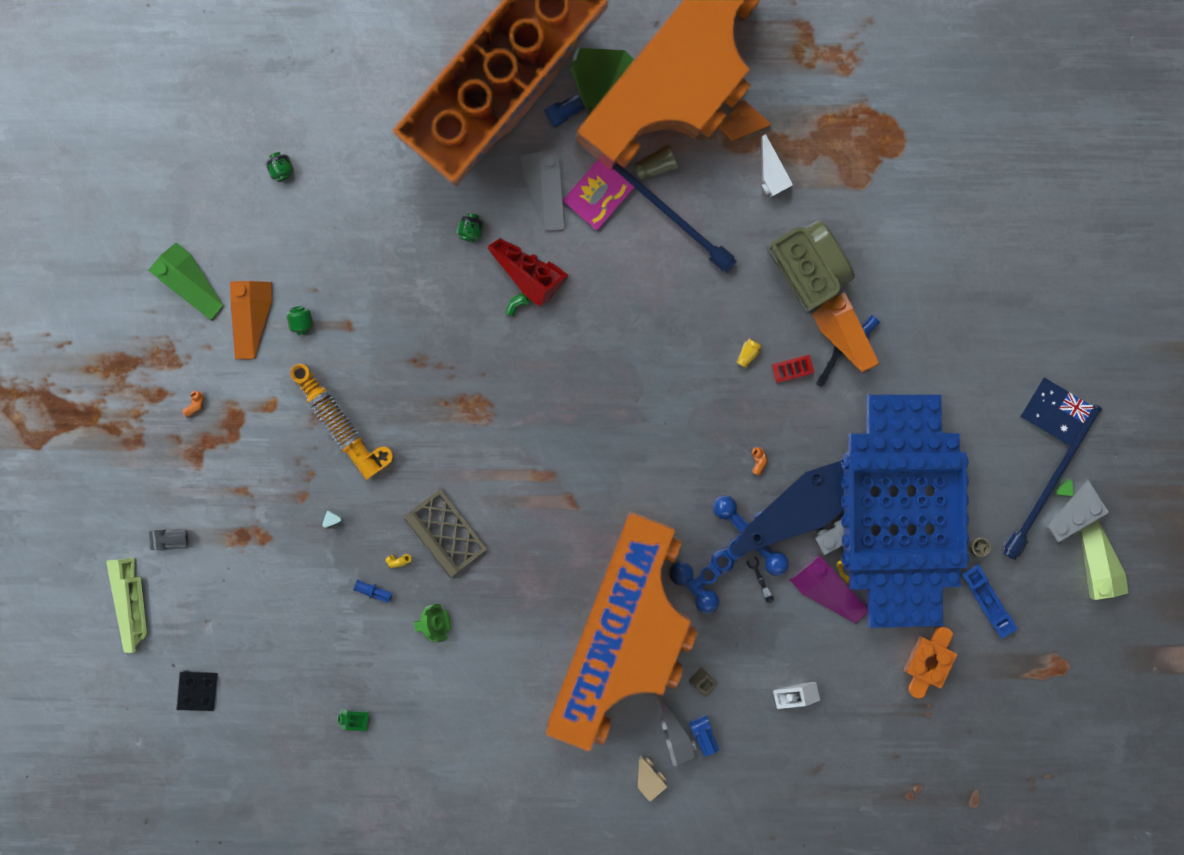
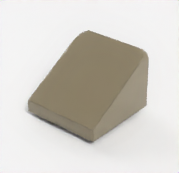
M700 668L689 679L692 686L705 697L718 684L703 668Z

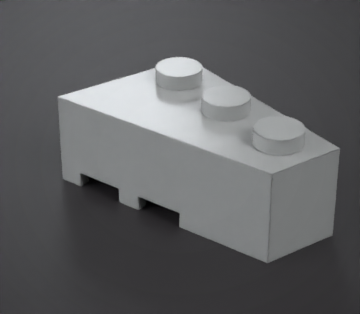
M1089 480L1048 525V529L1057 544L1062 543L1108 516V510Z

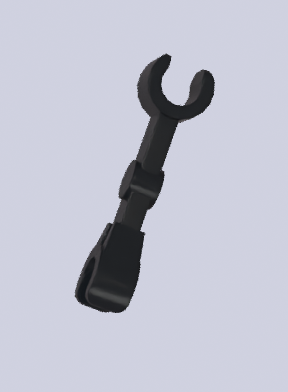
M835 345L833 346L832 357L816 381V384L820 387L825 385L837 359L843 354L837 350Z
M754 557L757 562L755 566H751L747 560V566L750 569H754L758 577L757 580L763 588L762 591L766 602H773V595L768 587H766L764 578L757 568L760 564L759 559Z

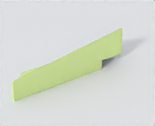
M135 558L107 560L106 564L124 653H135V647L147 635L141 577H134Z

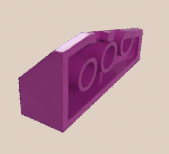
M818 554L790 579L803 595L855 624L868 613V608Z

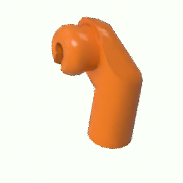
M197 390L193 391L190 395L192 397L191 405L182 410L186 418L202 409L204 397Z
M755 447L752 450V456L755 459L756 465L752 472L760 476L768 463V459L762 448Z

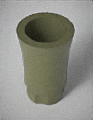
M669 144L655 153L642 158L641 161L634 163L641 180L679 169Z

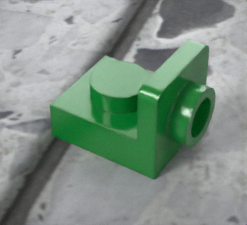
M341 709L337 717L339 728L347 731H367L369 712Z

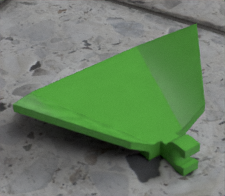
M579 47L576 49L570 69L584 107H589L588 117L635 60L625 50Z

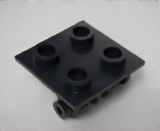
M188 670L179 672L176 710L214 711L217 673L191 672Z

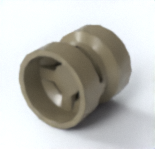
M975 537L969 544V550L976 556L985 557L991 552V544L985 538Z

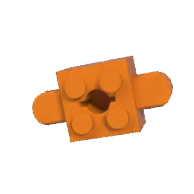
M944 626L937 627L931 640L919 635L903 669L905 672L913 675L908 686V691L913 697L923 698L931 684L940 689L942 688L957 657V653L948 649L953 638V633L949 628Z

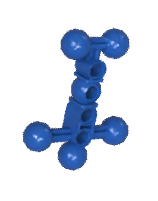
M727 495L720 496L714 501L713 512L720 519H728L740 534L729 543L728 548L725 547L723 550H718L712 555L711 561L708 562L709 566L703 567L696 579L693 578V569L687 562L681 561L673 564L669 572L670 579L674 584L685 586L696 597V607L704 614L715 612L719 607L720 601L714 591L704 590L703 587L714 583L718 575L722 576L721 574L730 572L735 562L738 561L736 558L746 554L733 555L731 552L732 546L736 543L748 523L736 512L737 503L735 500ZM760 511L759 513H757V514L755 515L754 519H755L761 512H763V511ZM756 536L754 541L759 542L760 538ZM768 545L756 549L765 559V568L768 573L773 576H781L786 573L789 568V560L786 555L781 552H773ZM724 556L728 559V564L725 567H720L717 561L720 557ZM706 570L714 572L711 580L704 579L703 574Z

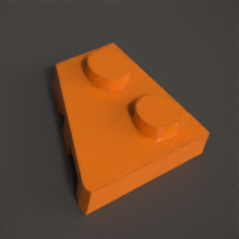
M743 99L718 127V130L731 141H734L761 129L768 128L771 123Z

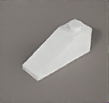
M766 134L761 137L762 182L764 184L761 186L765 194L770 195L772 198L791 188L793 184Z

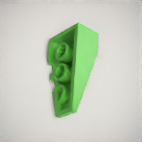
M178 243L173 244L161 254L149 268V272L208 319L212 320L223 307V304L196 264L193 256Z

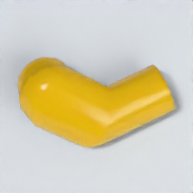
M404 554L398 559H395L394 555H390L385 559V562L389 568L405 566L412 559L409 554Z

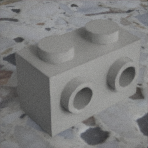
M842 519L834 522L833 527L829 529L825 527L816 532L817 535L814 536V539L822 554L826 555L842 546V536L844 535Z

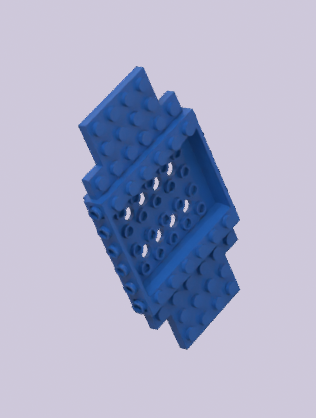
M866 395V434H848V453H843L841 459V466L843 468L841 485L844 488V496L841 499V504L844 508V515L841 520L844 527V535L842 536V546L844 547L842 565L845 570H849V589H867L869 628L943 626V587H961V568H967L969 562V554L967 552V544L969 543V535L967 533V525L969 523V516L967 514V506L969 504V497L967 495V486L969 484L967 467L969 460L967 452H960V433H942V395ZM911 485L916 488V494L913 497L907 494V488ZM928 485L934 488V493L930 497L925 494V488ZM873 486H877L880 489V494L877 497L871 495L870 491ZM891 486H896L898 489V494L895 497L889 494ZM893 524L898 527V533L894 536L889 533V527ZM910 524L916 526V533L914 535H909L907 532V527ZM928 524L934 526V532L931 535L925 532V527ZM873 525L880 527V533L877 536L871 533Z

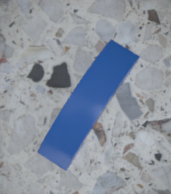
M977 564L962 574L964 580L999 637L1003 639L1016 631L1018 628L1001 604L980 565Z

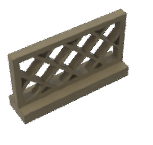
M441 489L403 517L450 578L487 550ZM438 495L444 500L443 508L432 507L433 499ZM421 508L429 509L428 520L420 519L416 512ZM432 510L443 511L442 522L430 521ZM445 511L455 514V524L444 522ZM430 523L441 524L440 535L431 534L429 531ZM443 525L455 526L453 537L442 536ZM457 526L466 528L467 539L456 537ZM442 538L453 539L452 550H444L441 547ZM455 540L466 541L465 552L454 551ZM476 542L481 549L477 553H468V543ZM454 553L465 555L464 563L459 567L453 562Z

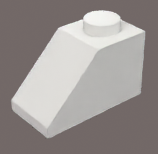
M816 682L801 683L773 690L777 709L802 707L820 701Z

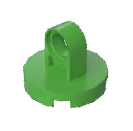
M441 604L428 605L422 612L421 620L413 622L415 632L423 631L427 640L433 643L445 641L448 638L446 636L447 631L451 630L449 613L441 608Z

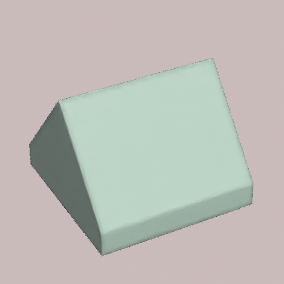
M328 510L322 526L326 528L340 523L343 518Z

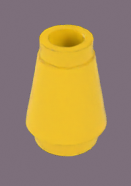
M749 338L743 345L737 363L746 368L761 352L762 345Z

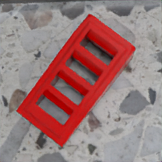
M810 355L771 364L776 383L814 373ZM802 360H805L807 371L805 372L803 370L801 362ZM794 362H797L800 373L796 374ZM787 364L790 365L792 375L790 376L788 375L786 367ZM779 366H782L785 377L781 378Z

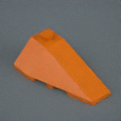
M845 292L828 299L812 314L820 332L862 373L880 365Z

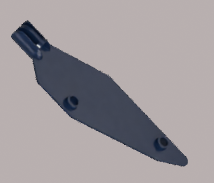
M841 461L805 472L745 527L731 550L732 554L740 555L825 527L844 510L841 504L842 496H844V488L841 485L843 477ZM758 536L760 541L755 542L753 537Z

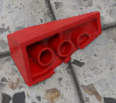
M501 238L487 247L524 295L539 307L554 296L569 276L554 263L549 261L547 263L537 259V255L531 254L530 256L523 253L520 247Z

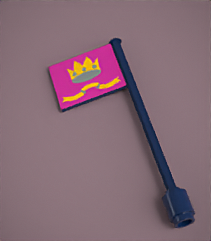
M597 160L562 200L597 231L635 188L705 248L711 256L709 260L721 271L728 273L737 263L734 259L735 256L722 245L719 248L717 246L714 247L618 163L610 170Z

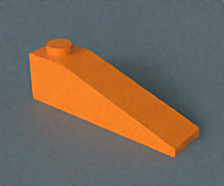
M230 281L235 359H255L269 308L272 304V282Z

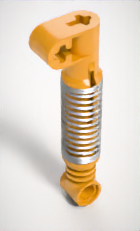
M296 364L291 368L290 376L298 386H301V391L304 390L303 393H307L308 405L310 407L315 406L312 410L317 408L314 413H318L317 417H321L320 421H324L322 424H326L325 428H329L327 431H331L330 435H334L332 438H336L335 442H339L337 445H341L340 449L342 452L347 453L365 480L393 461L394 453L390 447L382 446L371 453L362 443V437L358 434L359 432L355 433L356 429H352L353 425L350 426L351 422H347L348 418H345L346 415H342L343 411H340L341 408H337L338 404H335L336 401H332L333 397H330L331 394L327 388L318 386L320 384L319 381L316 382L317 379H313L314 374L307 365ZM299 368H303L306 372L305 377L299 379L296 375V371ZM381 451L383 453L387 452L389 454L386 456L388 460H380L383 466L379 467L371 455L375 454L378 458L381 456Z

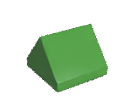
M1066 480L1054 491V494L1057 496L1073 497L1072 480Z

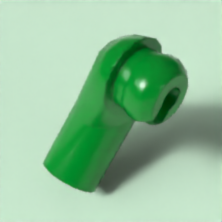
M524 293L511 297L505 314L514 317L517 307L521 305L527 306L530 303V299Z

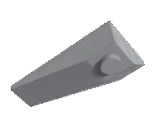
M653 693L673 766L695 758L694 752H697L695 741H690L688 734L662 696Z

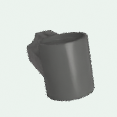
M187 530L149 531L150 550L188 546Z

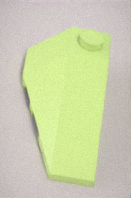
M1098 521L1080 532L1089 596L1094 600L1112 598L1128 593L1126 574Z

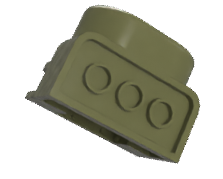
M817 220L805 228L797 227L767 246V249L806 313L835 296L842 286L855 278L854 271L829 228L821 220Z

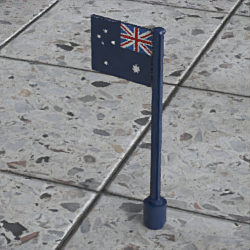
M1043 377L1020 417L1070 447L1021 529L1017 530L1016 533L1012 532L1004 544L1002 553L1013 560L1021 556L1029 542L1026 540L1028 531L1099 412H1102V408L1099 405H1090Z

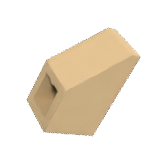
M641 755L638 762L637 788L651 802L667 788L665 783L667 779L661 772L657 773L653 769L655 765L648 757L644 758Z

